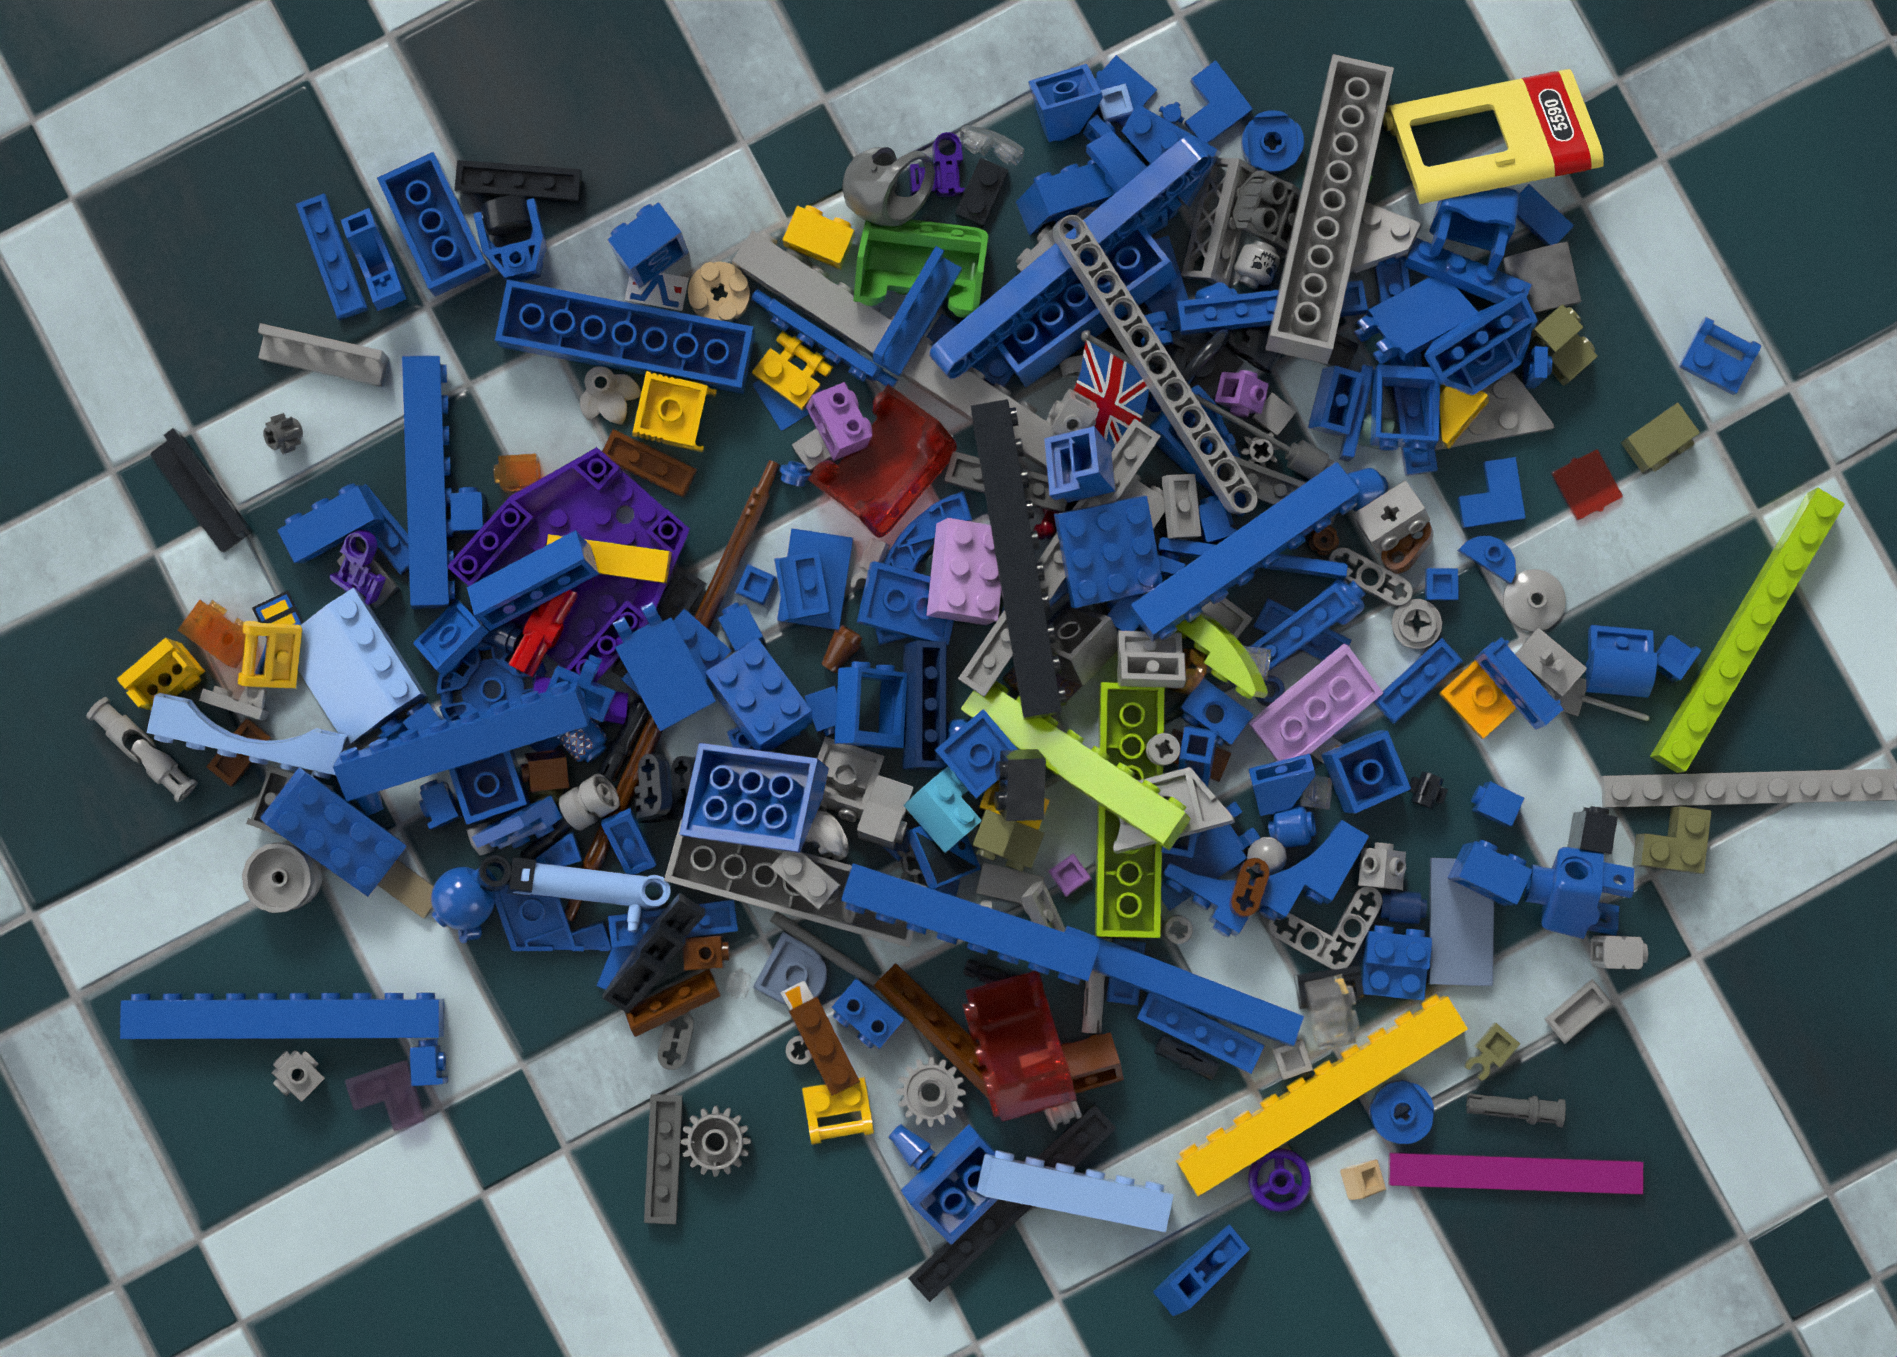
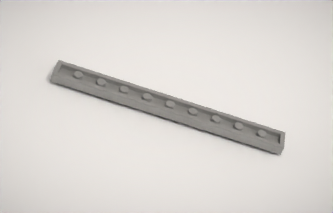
M1134 418L1112 451L1116 492L1079 500L1073 510L1118 501L1161 436ZM1058 534L1054 536L1038 562L1043 563L1045 581H1039L1041 593H1048L1049 601L1066 578ZM1005 610L958 678L959 681L983 697L986 696L1012 657Z
M1897 769L1601 776L1602 808L1897 800Z

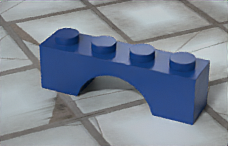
M1186 726L1181 744L1178 770L1190 767L1202 782L1209 787L1219 732ZM1200 832L1179 837L1170 850L1162 846L1161 852L1193 858L1196 856Z

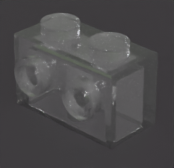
M1342 974L1304 983L1311 1030L1319 1051L1356 1043L1355 1030L1359 1029V1021L1356 1011H1352L1351 1005L1356 1004L1355 994L1352 986H1346Z

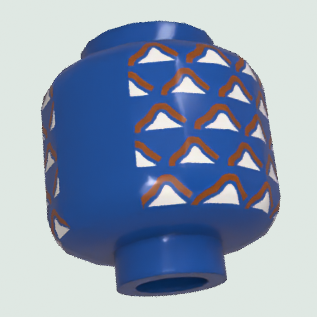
M590 718L588 726L566 732L560 739L561 744L576 762L586 761L588 764L607 749L604 745L607 741V736L593 718Z

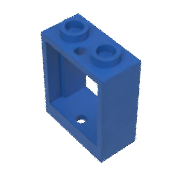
M1383 364L1376 366L1372 377L1370 445L1379 446V449L1384 451H1394L1398 447L1410 448V451L1416 453H1425L1435 447L1439 441L1440 383H1438L1431 367ZM1383 386L1426 389L1425 436L1382 433Z
M852 662L851 667L839 668L834 744L882 749L904 748L907 673L896 672L893 665H876V669L870 668L871 663ZM861 679L881 681L878 733L859 731Z

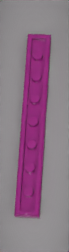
M1389 1153L1388 1185L1643 1194L1644 1162Z

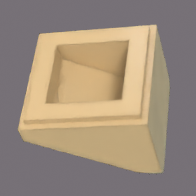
M1377 1159L1340 1170L1349 1200L1364 1199L1386 1190Z

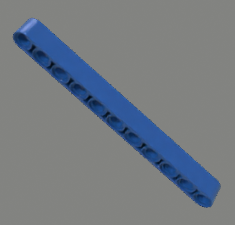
M1185 136L1086 217L1083 221L1105 255L1202 176L1212 165L1213 157L1193 136ZM1075 227L1065 235L1066 238L1075 239ZM1055 243L932 346L929 355L948 378L955 379L965 373L1078 279L1058 245ZM1081 251V262L1085 266H1092L1094 260L1092 254L1088 251Z

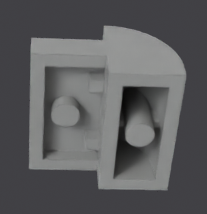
M1118 631L1117 681L1119 686L1184 687L1186 680L1184 653H1182V633H1173L1165 640H1161L1159 637L1152 642L1146 632Z

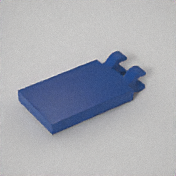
M1429 277L1368 309L1366 316L1357 321L1360 329L1354 331V334L1361 342L1368 340L1377 333L1381 334L1384 339L1376 343V347L1379 350L1373 353V356L1380 364L1387 362L1396 355H1399L1405 361L1429 348L1433 341L1477 314L1478 311L1456 286Z
M653 602L641 608L649 623L648 625L632 633L624 617L613 623L623 642L616 646L615 649L659 731H662L716 702L672 618L663 622Z
M1236 801L1225 807L1234 818L1242 813ZM1230 824L1202 831L1199 835L1196 856L1193 858L1162 852L1161 875L1166 866L1171 863L1190 873L1217 879L1247 859L1242 850L1260 839V836L1254 828H1250L1238 837ZM1161 878V900L1168 911H1171L1191 897L1184 891L1178 894L1168 889L1164 885L1166 881Z

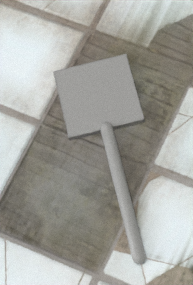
M1579 678L1566 694L1559 699L1561 703L1558 704L1564 709L1562 712L1579 716L1582 702H1587L1644 721L1650 719L1646 714L1585 696L1586 679Z

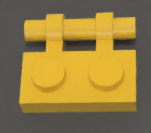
M782 331L776 341L785 347L784 351L780 355L770 348L752 371V375L803 411L811 395L815 394L821 387L820 383L812 378L814 374L818 371L827 377L833 367L824 361L825 357L820 353L816 352L814 354L803 346V341L798 340L796 336L791 337ZM794 355L807 363L803 371L789 362Z

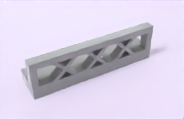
M1218 158L1203 184L1181 276L1185 279L1206 280L1212 284L1222 282L1227 286L1229 285L1242 232L1241 229L1236 227L1233 211L1241 186L1257 171L1256 168L1241 159ZM1227 167L1225 177L1217 183L1218 168ZM1218 196V207L1210 213L1208 209L1210 201ZM1210 225L1212 227L1211 236L1203 242L1201 239L1202 233ZM1203 255L1205 260L1202 271H1193L1195 261Z
M260 323L258 333L263 336L258 357L260 360L382 387L389 359L382 350Z

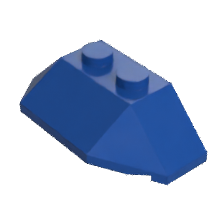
M1524 292L1519 293L1478 312L1432 342L1424 356L1438 383L1470 396L1475 395L1521 365L1530 342L1532 329H1535L1538 320Z

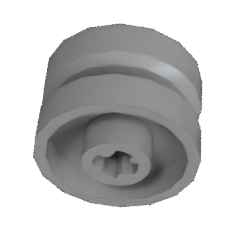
M290 841L266 844L255 850L247 859L242 873L243 888L249 900L258 908L271 913L287 912L311 902L319 892L323 879L321 863Z

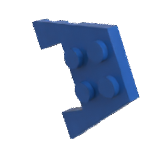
M572 832L533 860L541 864L567 866L582 861V856ZM508 885L494 892L495 904L512 951L612 950L604 921L572 930L566 918L562 900L559 897L530 894V896L507 894Z

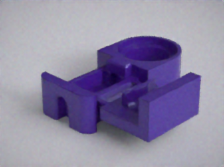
M944 132L937 136L932 146L933 165L939 166H934L935 180L931 192H935L936 188H941L936 191L938 197L961 196L965 188H960L958 164H961L963 161L962 144L957 135L951 132ZM943 140L951 141L955 145V153L949 156L943 155L939 151L938 144ZM910 164L908 168L910 195H915L924 180L925 167L919 168V164ZM915 170H918L919 184H916Z
M361 529L346 537L340 550L345 555L344 561L338 572L330 574V579L346 591L352 588L357 589L366 596L364 603L369 605L378 600L387 578L381 574L375 575L370 571L371 567L366 566L372 562L375 555L377 540L370 531ZM357 537H360L365 541V553H362L357 549Z

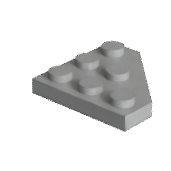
M1365 202L1350 272L1354 271V273L1366 270L1377 266L1378 262L1394 256L1397 259L1408 255L1421 229V223Z

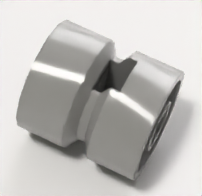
M595 774L583 781L579 787H574L561 795L559 806L566 821L573 828L581 831L597 822L599 817H605L618 809L619 797L614 786L605 776Z

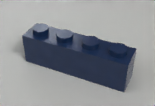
M916 640L903 645V672L907 673L903 770L933 771L946 768V763L935 751L936 748L946 741V642Z

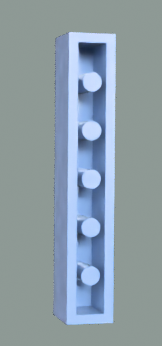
M996 1150L995 1156L984 1155L977 1192L985 1197L1166 1232L1174 1194L1165 1191L1164 1184L1146 1181L1145 1186L1134 1184V1178L1116 1175L1115 1180L1104 1178V1172L1093 1169H1086L1085 1174L1074 1172V1166L1063 1163H1056L1055 1168L1044 1166L1045 1160L1033 1157H1026L1025 1162L1014 1160L1015 1154Z

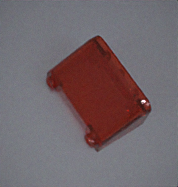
M889 384L873 400L872 411L877 419L871 425L873 433L868 446L845 456L838 465L831 460L819 463L808 478L813 486L877 538L886 536L950 462L953 451L956 452L957 450L956 441L940 421Z

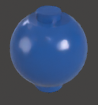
M469 867L453 868L442 874L436 881L431 894V904L434 909L432 916L442 927L445 928L448 925L456 930H470L483 924L491 915L495 905L494 892L484 890L477 881L478 869L475 870ZM487 868V878H489L492 881H498L496 877L492 874V872Z

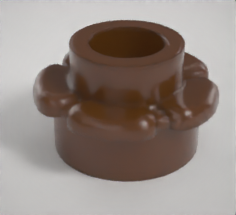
M1328 525L1318 533L1314 530L1311 531V537L1308 539L1310 548L1316 550L1319 555H1329L1332 550L1337 549L1339 537H1337V531ZM1322 537L1327 539L1325 543L1321 542Z

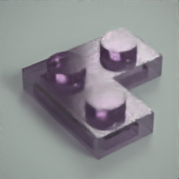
M408 1060L345 1080L354 1111L385 1101L394 1131L426 1121L416 1086H411V1070Z

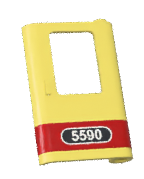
M1570 69L1387 106V112L1383 116L1385 131H1390L1392 136L1397 137L1419 204L1604 166L1601 144ZM1490 110L1494 111L1508 150L1431 167L1423 164L1410 127Z

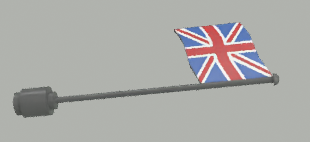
M1085 330L1081 334V339L1085 342L1082 367L1073 391L1096 403L1098 413L1093 419L1096 421L1095 428L1110 444L1112 452L1134 418L1139 422L1141 421L1147 404L1149 388L1126 354L1090 335L1089 330ZM1150 369L1152 373L1159 374L1156 371ZM1168 385L1169 387L1178 391V389L1175 386ZM1194 393L1201 405L1287 452L1285 455V459L1288 460L1287 467L1311 480L1334 464V461L1329 458V454L1308 442L1301 440L1298 444L1294 442L1289 447Z

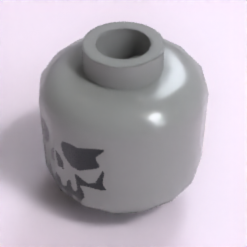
M1254 240L1253 244L1244 245L1234 267L1235 272L1242 277L1240 283L1253 289H1257L1259 284H1271L1280 264V258L1276 254L1277 249L1258 240Z

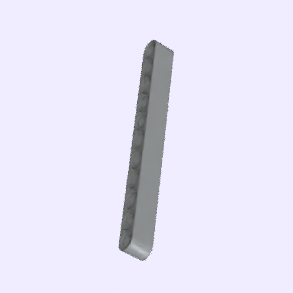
M1076 215L1064 217L1053 229V238L1224 508L1232 514L1252 511L1257 504L1256 491L1088 226ZM1064 224H1071L1075 227V239L1066 238L1063 234ZM1081 251H1088L1092 254L1094 258L1092 266H1085L1081 262ZM1100 277L1110 282L1111 289L1108 294L1102 293L1098 289L1097 281ZM1117 304H1121L1127 309L1128 316L1125 321L1115 316L1114 309ZM1134 331L1142 333L1145 338L1142 348L1135 346L1132 342ZM1151 358H1156L1160 361L1162 369L1159 374H1154L1150 371L1149 361ZM1168 385H1173L1178 389L1179 396L1176 401H1171L1167 397L1166 388ZM1186 411L1191 412L1195 416V425L1192 428L1187 427L1183 422V415ZM1203 438L1209 439L1212 443V451L1209 455L1204 454L1200 449V442ZM1221 464L1225 465L1229 470V477L1225 482L1220 480L1217 475V469ZM1237 491H1241L1246 497V503L1242 508H1239L1234 502V496Z

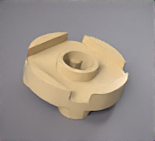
M705 263L694 273L689 282V302L697 316L731 322L734 319L737 320L745 313L750 302L751 294L747 278L740 269L730 263ZM724 286V292L728 293L727 297H721L719 301L713 300L714 294L711 293V290Z

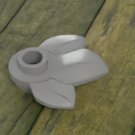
M597 366L590 369L585 376L586 390L580 398V409L587 420L593 419L601 413L608 421L621 425L627 414L626 401L641 397V391L637 383L628 375H614L610 369ZM599 376H603L606 379V385L603 388L595 386V379Z

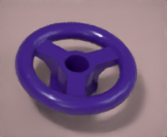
M1276 1148L1252 1163L1248 1174V1185L1253 1198L1262 1207L1275 1212H1285L1296 1208L1305 1200L1311 1187V1174L1307 1163L1300 1155L1289 1149ZM1274 1158V1170L1270 1173L1268 1181L1258 1186L1259 1170L1263 1164ZM1284 1158L1292 1161L1299 1168L1302 1177L1301 1186L1295 1183L1292 1173L1284 1168ZM1278 1175H1284L1286 1178L1282 1186L1275 1184V1178ZM1274 1191L1280 1195L1292 1192L1296 1196L1286 1202H1274L1267 1199L1264 1195Z

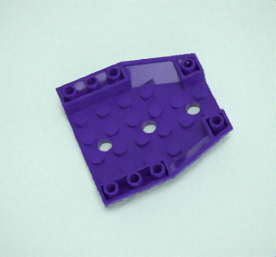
M596 447L511 495L447 567L468 586H471L481 579L507 567L509 564L545 547L548 534L564 536L576 530L586 540L672 552L668 583L690 528L658 503L625 474L616 463ZM630 507L633 509L634 518L630 523L622 524L617 520V513L621 508ZM598 574L570 589L578 594L577 600L563 623L564 629L559 640L552 649L548 650L547 655L560 667L579 675L590 655L602 659L593 679L594 682H597L620 657L615 647L623 642L613 623L624 617L632 633L648 625L649 623L641 608L653 602L657 609L667 583ZM534 608L511 621L521 625L522 630H524L528 619L534 612Z

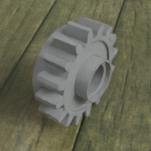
M933 1056L929 1057L928 1064H923L919 1058L916 1060L917 1068L913 1069L907 1066L905 1069L909 1076H900L898 1079L901 1083L905 1084L904 1088L896 1089V1094L904 1095V1099L898 1105L899 1107L907 1106L909 1108L905 1114L907 1118L913 1114L917 1116V1125L923 1119H927L929 1127L933 1126L935 1119H938L944 1125L945 1115L948 1114L952 1118L956 1117V1113L953 1110L954 1106L963 1107V1103L957 1099L958 1096L966 1094V1090L957 1086L964 1081L963 1077L955 1078L953 1074L957 1068L953 1066L950 1069H946L945 1059H942L938 1065L934 1064ZM928 1083L936 1084L940 1089L938 1098L935 1100L925 1099L921 1092L924 1085Z
M718 1106L713 1107L712 1114H709L703 1108L701 1109L702 1118L699 1119L697 1116L692 1115L690 1120L694 1125L692 1127L684 1126L683 1131L689 1134L688 1138L681 1140V1144L688 1145V1150L683 1153V1156H691L693 1158L690 1164L692 1168L697 1164L702 1166L701 1174L703 1175L708 1169L712 1170L714 1177L719 1175L720 1169H724L728 1175L731 1173L730 1165L732 1163L737 1167L742 1165L741 1160L738 1158L739 1155L748 1156L749 1151L743 1148L744 1144L751 1143V1138L743 1136V1133L749 1127L748 1125L739 1126L738 1122L742 1118L741 1115L736 1116L734 1119L730 1117L731 1108H727L723 1114L720 1113ZM709 1134H721L724 1138L723 1148L718 1150L711 1148L707 1141Z

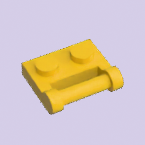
M257 621L243 622L245 644L242 672L238 673V684L248 687L296 688L302 627L300 625L270 624ZM258 636H267L263 674H255Z
M865 1077L859 1078V1083L834 1096H831L826 1084L802 1088L812 1145L820 1144L821 1140L858 1133H864L865 1135L874 1134ZM861 1111L862 1120L819 1127L818 1118Z

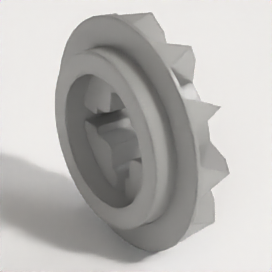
M1411 599L1394 611L1391 625L1394 637L1403 646L1420 649L1431 645L1437 640L1442 629V619L1439 611L1430 602L1422 599ZM1416 611L1419 621L1429 624V626H1424L1418 630L1417 637H1415L1413 627L1404 625V623L1414 619Z

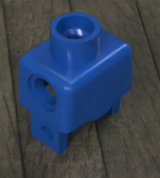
M1502 187L1439 200L1429 232L1433 235L1429 254L1439 256L1446 239L1490 251L1486 270L1496 272L1504 256L1505 248L1515 230L1519 193L1514 189Z
M1562 847L1558 850L1552 868L1531 865L1530 869L1533 871L1525 887L1524 900L1525 902L1542 905L1541 924L1544 929L1581 939L1585 938L1587 931L1616 936L1618 932L1619 906L1601 903L1599 900L1602 893L1631 898L1634 892V868L1604 862V853L1572 847ZM1614 881H1619L1622 883V885L1617 884ZM1599 919H1604L1607 921V923L1602 922Z

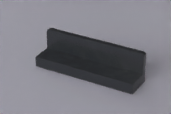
M172 428L163 435L167 441L152 451L150 455L221 552H226L250 535L253 530L183 434Z

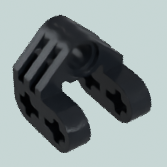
M646 754L640 759L638 764L639 786L635 787L638 823L677 821L683 818L696 757H677L671 766V778L669 762L665 756Z

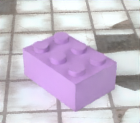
M947 518L937 523L927 616L980 625H988L998 621L1001 585L991 526Z

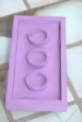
M1343 644L1248 722V724L1276 761L1311 754L1381 696L1383 692L1350 647Z

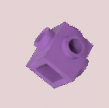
M1240 370L1239 373L1222 372L1215 402L1229 408L1230 414L1238 417H1248L1249 413L1262 414L1268 383L1257 379L1258 374L1251 371Z

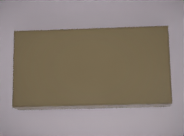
M397 859L378 883V886L425 919L433 909L431 894L434 885Z

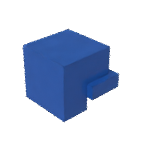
M1095 426L1044 438L1049 494L1053 500L1064 498L1069 503L1116 492L1111 446Z

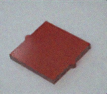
M1598 449L1579 459H1571V463L1551 473L1577 521L1595 511L1602 512L1605 506L1623 497Z

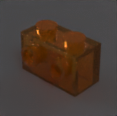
M199 600L178 631L229 667L236 669L244 655L245 634L243 633V622L245 621L238 617L235 621L231 620L225 615L228 610L214 600H211L210 603Z

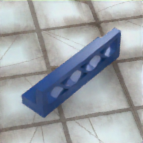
M935 246L873 352V362L899 377L962 271L960 266L943 257L944 250Z

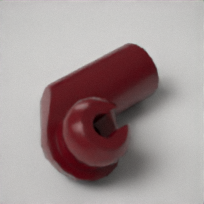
M1042 509L1044 517L1041 523L1036 524L1033 528V531H1037L1039 540L1050 539L1055 535L1057 528L1054 514H1058L1057 512Z

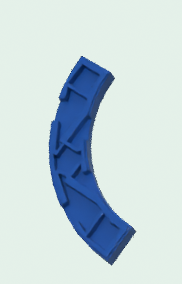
M964 491L934 503L911 521L897 537L883 564L914 572L922 557L934 545L937 523L947 518L972 522ZM875 628L879 646L908 638L907 636Z

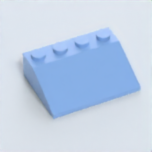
M355 588L327 604L301 625L302 636L298 671L336 731L348 735L346 740L347 747L427 696L371 607L364 603L366 599Z

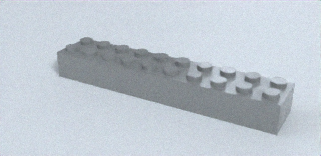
M1335 54L1332 56L1265 350L1325 364L1329 361L1335 342L1394 70L1393 67Z

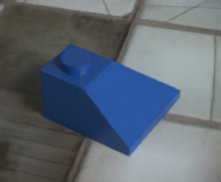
M1087 64L1028 81L1041 126L1049 142L1055 140L1062 141L1078 134L1103 99L1102 92Z

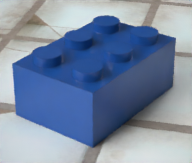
M659 202L653 206L648 204L641 208L636 214V219L628 225L626 223L618 225L610 233L611 237L607 239L617 260L639 289L689 253L682 232Z
M758 638L705 672L709 689L755 750L770 752L813 723L811 708Z

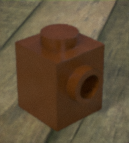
M563 749L525 753V763L520 764L522 783L527 782L531 792L569 788L567 760Z
M723 936L686 938L685 945L683 946L684 970L724 968V961H730L729 942H723Z

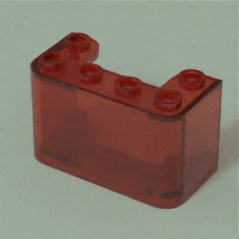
M1032 971L965 990L968 1003L962 1005L972 1040L979 1039L981 1045L975 1047L979 1065L986 1064L988 1070L983 1072L982 1076L994 1118L1001 1116L1003 1122L1077 1101L1070 1070L1060 1045L1040 972Z

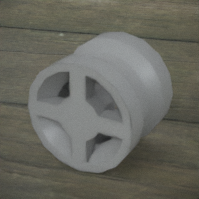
M1167 733L1155 735L1146 745L1148 759L1159 766L1171 764L1180 753L1179 742L1174 736Z

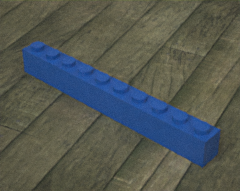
M434 992L416 993V999H404V993H385L384 999H372V993H353V999H340L341 993H321V999H309V993H289V999H277V993H258V999H246V993H226V999H214V993H195L194 999H182V993L163 994V1000H151V994L149 993L131 994V1000L121 1001L120 1039L444 1037V998L435 999Z

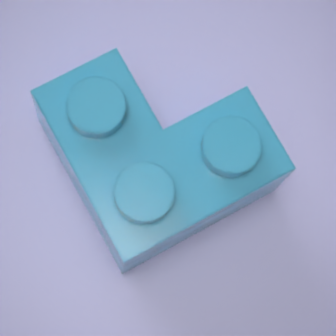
M949 766L903 805L944 853L982 821L962 798L969 790Z

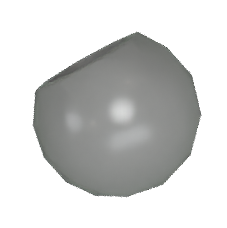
M1262 837L1254 841L1249 847L1247 860L1260 858L1265 861L1269 867L1270 876L1281 872L1286 865L1287 855L1285 847L1276 839ZM1254 865L1251 868L1254 872L1262 875V873L1258 872L1259 866Z

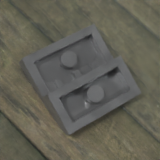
M1568 241L1529 250L1502 259L1505 274L1532 284L1527 300L1535 315L1557 309L1562 304L1567 307L1581 302Z

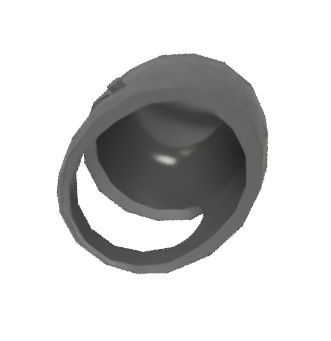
M874 147L865 150L853 158L845 171L842 190L846 206L863 220L882 226L902 225L912 219L925 204L933 188L935 169L930 157L921 151H912L897 159L895 152L889 147ZM918 159L922 160L925 174L918 192L910 197L897 196L895 190L899 175L910 163Z

